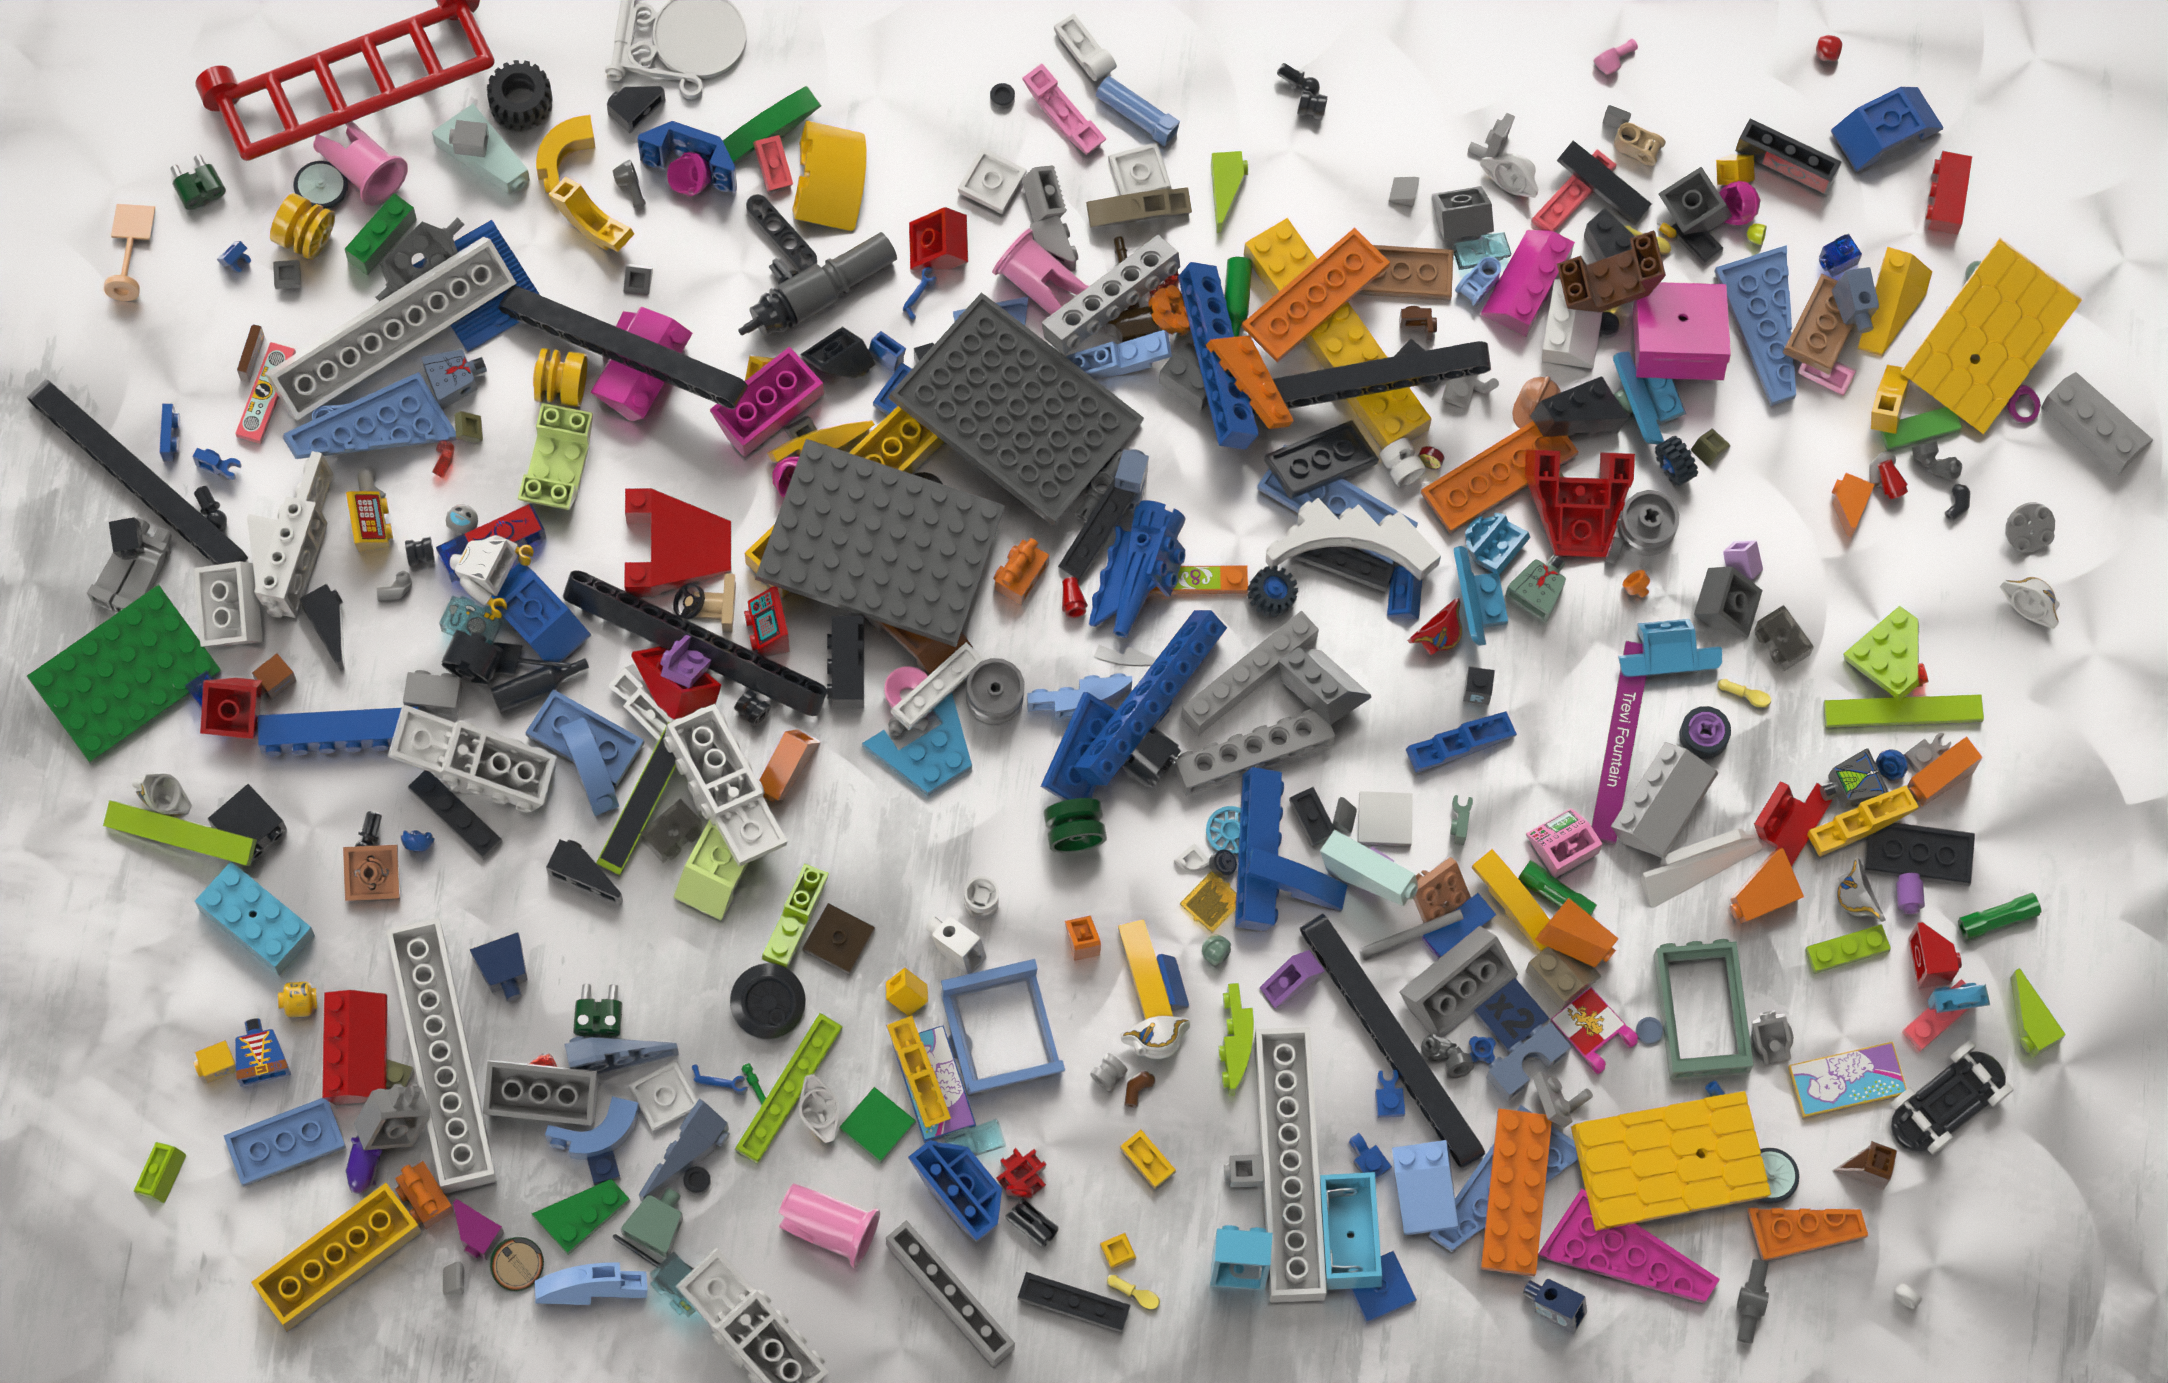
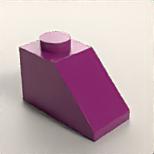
M455 1199L453 1206L460 1239L465 1247L463 1251L474 1259H478L480 1256L487 1260L504 1234L502 1226Z

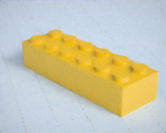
M384 1183L251 1281V1284L286 1332H288L419 1235L421 1230L388 1184Z

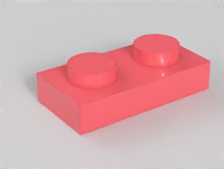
M780 135L753 142L767 192L792 186L793 180Z

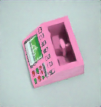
M1572 808L1526 833L1527 838L1554 878L1599 854L1603 845L1589 822Z

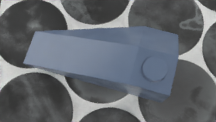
M584 1036L570 1039V1043L564 1044L570 1069L597 1071V1075L679 1055L677 1043L594 1037L585 1039Z
M700 1098L680 1126L679 1140H675L667 1147L664 1155L665 1163H659L655 1167L640 1191V1201H643L648 1195L656 1196L685 1174L688 1169L694 1167L713 1153L717 1146L722 1147L730 1135L728 1132V1122Z

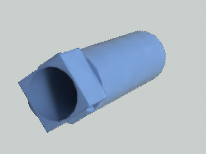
M1108 76L1099 86L1096 97L1150 133L1153 139L1164 147L1177 134L1180 124L1178 119L1169 113L1165 114L1113 77Z

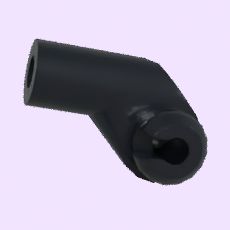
M1956 484L1952 488L1955 504L1944 512L1946 518L1951 522L1956 520L1970 507V490L1966 485Z

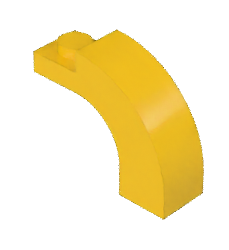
M591 115L577 116L559 123L542 140L537 152L536 169L538 180L544 181L545 193H550L560 183L559 168L568 155L576 151L596 148Z
M567 177L548 194L559 211L577 230L606 251L611 248L619 252L635 235L631 227L604 213L591 200L581 184Z

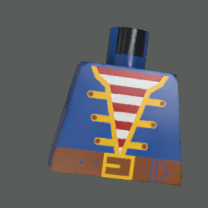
M259 1018L245 1021L247 1035L235 1038L236 1078L240 1087L291 1075L274 1030L268 1029L263 1031L261 1019Z

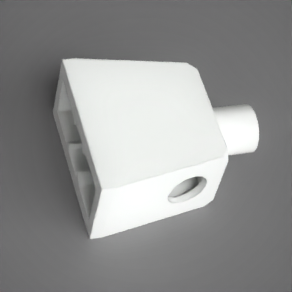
M933 917L927 923L926 930L932 934L936 949L966 975L973 973L987 958L981 938L954 918L947 917L942 922L937 917Z

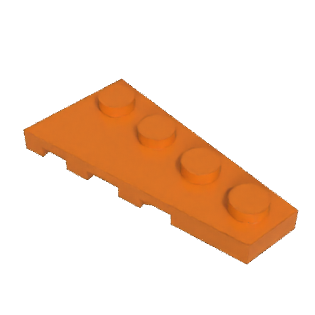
M1251 336L1210 339L1205 346L1210 352H1216L1221 359L1219 364L1224 371L1229 370L1237 380L1234 384L1240 392L1243 391L1250 397L1251 401L1249 404L1268 429L1289 427L1294 420Z
M1748 1208L1747 1210L1761 1260L1770 1261L1868 1237L1861 1209L1811 1210L1800 1208L1799 1210H1785L1783 1208Z

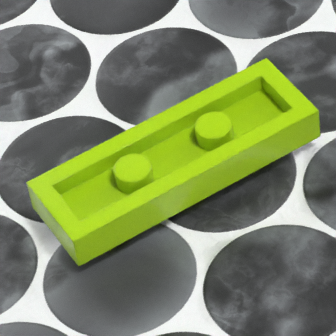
M1880 924L1807 946L1805 951L1812 970L1816 974L1889 952L1891 947L1884 928Z

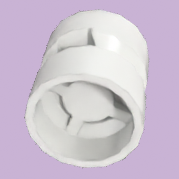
M1402 438L1391 443L1379 454L1386 468L1392 469L1390 475L1398 487H1403L1416 481L1426 472V467L1420 457L1414 456L1415 449L1408 438Z
M986 876L972 878L967 883L964 891L966 912L977 920L991 918L998 909V886L992 879Z

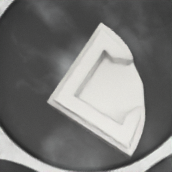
M1195 843L1174 859L1175 864L1189 871H1200L1210 867L1208 857Z

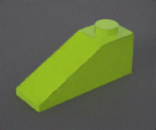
M1242 151L1211 153L1210 164L1217 233H1222L1243 186L1244 175H1248V161L1243 160Z
M2019 968L2015 970L2010 978L2018 1033L2024 1050L2028 1053L2031 1052L2035 1058L2061 1042L2066 1034Z

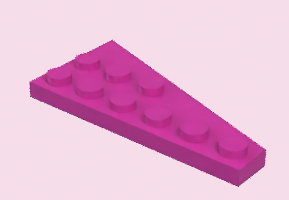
M1582 1188L1538 1253L1539 1258L1700 1303L1706 1302L1720 1280L1635 1223L1595 1231L1587 1194Z

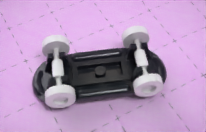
M1971 1040L1962 1045L1950 1056L1954 1063L1916 1093L1910 1087L1891 1102L1890 1106L1895 1110L1891 1121V1129L1897 1143L1904 1149L1912 1152L1930 1151L1934 1155L1953 1139L1952 1133L1989 1104L1992 1107L1999 1104L2014 1090L2009 1084L2005 1085L2006 1076L2000 1063L1993 1056L1984 1052H1971L1976 1047Z

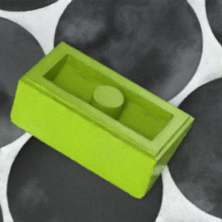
M155 1142L133 1192L165 1203L186 1158V1154L175 1146Z

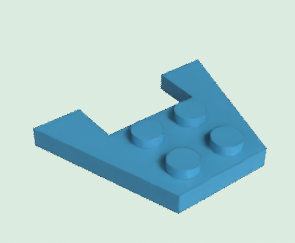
M952 693L933 709V712L942 724L902 749H897L885 730L862 743V747L927 796L972 769L970 755Z

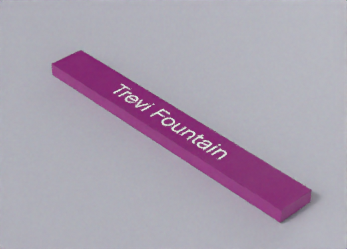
M1631 641L1625 642L1623 655L1643 654V644ZM1621 669L1591 825L1601 842L1614 845L1616 844L1617 835L1611 828V825L1623 807L1646 676L1625 677L1622 675Z

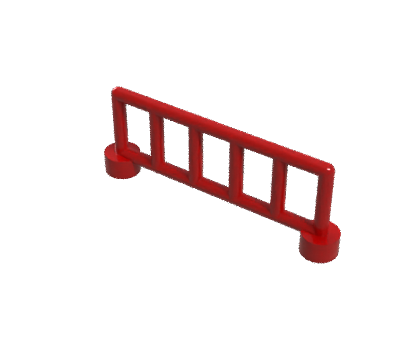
M436 0L438 7L239 83L230 67L224 65L212 66L199 74L195 81V87L206 109L221 112L240 157L245 161H250L493 67L495 59L473 15L479 7L480 0ZM447 19L459 20L476 57L443 70L424 28ZM410 34L429 75L395 88L376 46ZM362 52L381 94L347 106L329 64ZM315 71L333 112L299 125L281 83ZM267 89L285 131L251 143L235 108V104L240 98Z

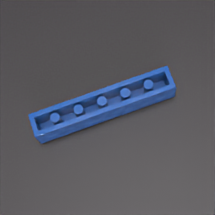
M402 707L258 715V746L261 753L267 756H280L286 752H292L295 755H305L308 751H319L320 753L329 754L335 752V750L346 749L348 752H359L362 748L384 751L391 746Z
M1252 767L1242 774L1235 927L1265 932L1273 927L1278 919L1276 898L1278 897L1279 889L1268 886L1269 882L1246 876V871L1253 848L1278 855V847L1282 841L1279 825L1283 816V808L1280 806L1284 792L1282 772Z

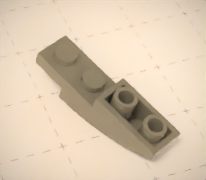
M1188 187L1138 192L1086 202L1090 228L1192 213Z

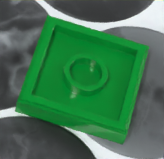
M874 1087L841 1124L839 1130L882 1163L914 1126L916 1120Z

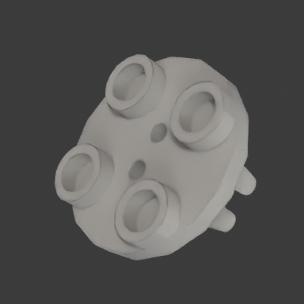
M2038 502L2024 503L2017 507L2007 518L2005 534L2008 542L2019 552L2037 551L2053 542L2056 520L2052 511L2044 504Z

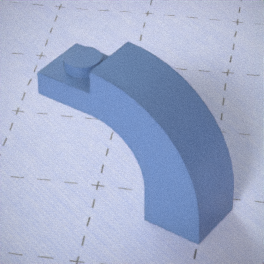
M583 717L560 726L565 745L580 776L594 816L619 807L607 768L585 718Z
M612 1096L607 1116L598 1127L590 1131L577 1132L548 1125L545 1133L546 1140L550 1142V1146L557 1149H566V1146L570 1147V1158L577 1160H587L588 1157L615 1151L629 1138L634 1130L640 1112L639 1103Z

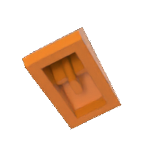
M1091 915L1065 921L1074 961L1100 956L1101 941Z

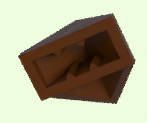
M1871 1141L1868 1147L1832 1171L1884 1190L1892 1177L1897 1150Z

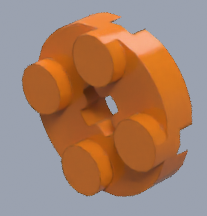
M1174 285L1159 289L1150 298L1148 303L1149 307L1152 305L1154 311L1151 314L1153 320L1162 330L1173 335L1177 332L1181 333L1180 336L1186 335L1191 329L1182 293Z

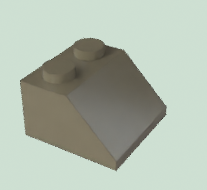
M1548 946L1529 961L1526 968L1529 976L1560 1010L1564 1009L1601 978V975L1594 967Z

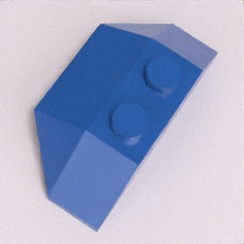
M929 1140L908 1156L925 1186L956 1224L976 1242L998 1225L1002 1188L969 1147Z

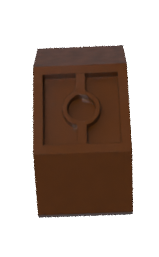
M1653 230L1630 238L1631 250L1588 265L1581 255L1557 263L1567 308L1603 312L1649 296L1666 276L1656 232Z
M865 617L879 631L884 628L917 659V667L925 672L927 676L966 642L973 648L963 632L960 634L957 646L954 647Z

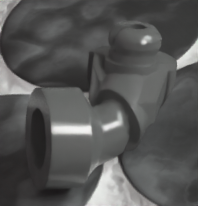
M1937 441L1911 448L1913 457L1919 460L1924 467H1928L1927 471L1947 480L1956 479L1961 475L1962 463L1956 457L1935 458L1939 453Z
M1430 1034L1424 1038L1421 1044L1423 1055L1431 1060L1448 1058L1445 1065L1450 1076H1463L1474 1069L1471 1055L1464 1053L1459 1046L1457 1047L1456 1043H1452L1450 1040L1438 1037L1435 1034Z

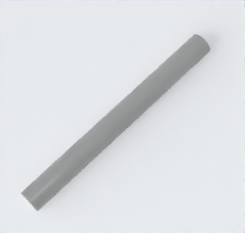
M1459 909L1360 949L1363 957L1366 958L1464 918Z

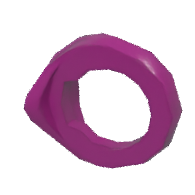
M2020 385L2007 403L2011 417L2016 422L2024 424L2034 421L2039 415L2041 407L2038 395L2027 385ZM2019 395H2029L2033 401L2034 411L2029 417H2022L2016 411V402L2019 399Z

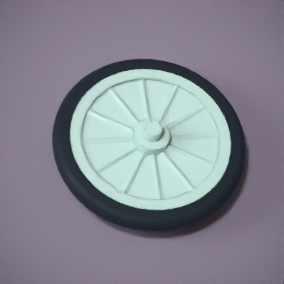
M314 161L306 164L297 172L293 187L296 194L311 201V207L318 204L323 206V209H329L344 199L348 190V180L330 162Z
M1762 1148L1760 1149L1771 1195L1757 1200L1765 1203L1785 1201L1794 1194L1798 1187L1800 1178L1798 1166L1794 1159L1783 1150Z

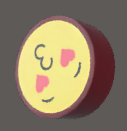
M1430 446L1422 447L1418 454L1425 467L1430 469H1440L1445 459L1440 450Z

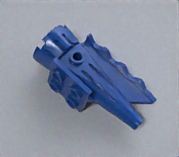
M1142 500L1139 502V505L1136 504L1131 532L1124 531L1121 526L1115 527L1116 539L1114 544L1108 548V563L1106 568L1100 572L1099 590L1092 596L1090 626L1096 627L1117 613L1113 633L1116 636L1127 638L1150 590L1157 586L1165 596L1171 597L1173 588L1178 582L1180 566L1184 563L1186 556L1185 548L1177 540L1186 520L1179 510L1174 508L1173 512L1165 510L1166 504Z

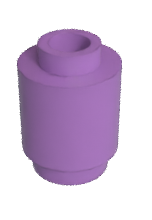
M1917 873L1901 874L1898 876L1899 881L1896 882L1898 909L1904 910L1905 914H1917L1920 912V909L1925 907L1923 881L1920 880V875Z

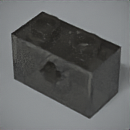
M1784 605L1758 620L1754 629L1758 641L1762 645L1765 644L1773 662L1777 666L1780 665L1784 671L1810 656L1814 648Z
M680 798L640 833L642 842L662 863L667 859L673 860L682 851V846L688 841L690 843L694 842L701 835V830L703 829L702 820ZM673 829L675 832V830L677 829L678 835L673 836L672 833V835L669 836V831Z

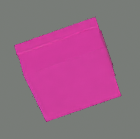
M1660 282L1649 296L1634 301L1633 326L1636 377L1724 380L1727 363H1729L1731 356L1726 284Z

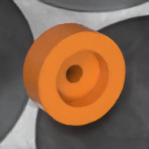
M1637 570L1628 575L1622 585L1629 595L1639 594L1640 597H1645L1649 593L1646 587L1650 583V578L1644 570Z

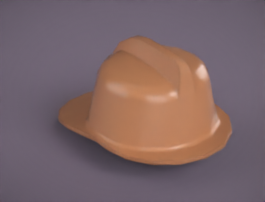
M1534 377L1523 385L1512 411L1513 420L1517 427L1522 428L1533 421L1530 415L1541 400L1561 393L1558 385L1550 377Z

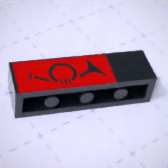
M1749 118L1742 131L1735 152L1740 154L1754 155V161L1826 195L1842 163L1838 159Z

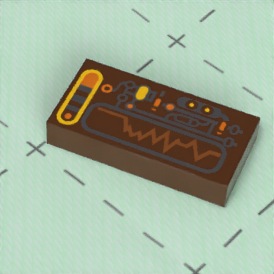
M251 325L237 367L241 381L250 383L265 337L262 326Z

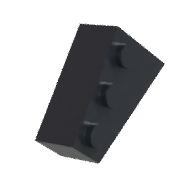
M1606 208L1587 223L1584 232V238L1597 261L1631 250L1630 238L1635 237Z
M1602 376L1541 400L1530 415L1543 437L1573 436L1575 433L1587 432L1588 435L1604 431H1610V434L1618 433L1629 419Z
M832 616V634H827V650H832V659H827V674H832V684H827V699H832L833 708H864L863 616Z

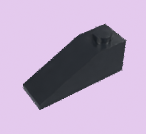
M325 584L299 598V601L338 669L342 671L345 669L343 614L340 608V604L343 601L336 589L331 591L329 586Z
M559 839L546 866L548 875L621 906L623 902L621 892L588 853L582 849V845L573 840L566 842Z

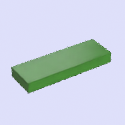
M1943 407L1900 419L1896 434L1880 431L1887 451L1959 432L1962 426L1957 414L1949 408Z

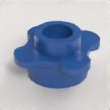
M1473 1036L1470 1038L1471 1053L1469 1054L1472 1057L1473 1063L1477 1061H1485L1488 1064L1492 1063L1495 1060V1055L1493 1054L1494 1046L1496 1045L1495 1040L1491 1037L1478 1038ZM1480 1048H1484L1485 1051L1480 1052Z

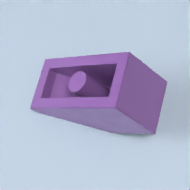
M1307 950L1289 958L1259 988L1273 1007L1278 1008L1309 987L1325 970L1311 951Z

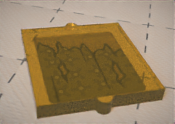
M1211 871L1180 902V905L1193 916L1195 922L1199 921L1206 929L1213 933L1236 910L1237 893L1230 887L1229 882L1225 883Z

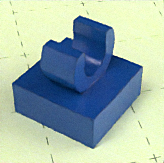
M242 241L233 242L216 259L223 267L231 266V269L237 273L242 271L237 265L238 259H243L245 263L251 262V258L244 254L248 248Z

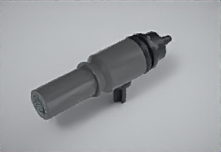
M879 232L834 259L828 258L823 266L815 263L800 273L796 270H790L782 259H773L769 269L779 280L776 286L777 289L771 288L769 293L762 294L759 302L749 308L752 320L738 329L739 334L743 336L758 328L767 337L773 332L787 331L788 326L790 328L795 327L796 324L838 301L839 293H848L851 286L896 261L897 254L892 243L883 232Z

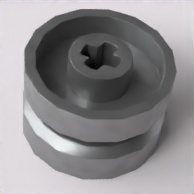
M1655 490L1637 492L1630 497L1623 508L1618 527L1620 538L1623 539L1624 545L1628 550L1643 556L1657 555L1666 550L1673 541L1679 526L1680 514L1677 505L1668 495Z
M990 658L978 663L971 670L967 678L966 703L970 712L978 720L987 724H1001L1010 721L1018 714L1023 704L1025 681L1021 671L1013 663L999 658Z

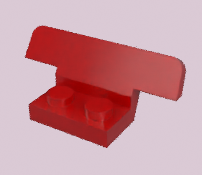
M1780 781L1754 822L1759 838L1775 847L1776 850L1783 848L1791 867L1809 839L1807 835L1809 830L1816 828L1832 802V799L1828 801L1823 799L1819 783L1815 784L1806 801L1802 802L1793 797L1788 784Z

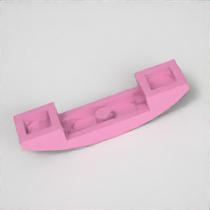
M1043 63L1022 77L1026 87L1046 115L1083 153L1089 154L1106 141L1107 138L1091 120L1087 121L1057 86L1058 81Z

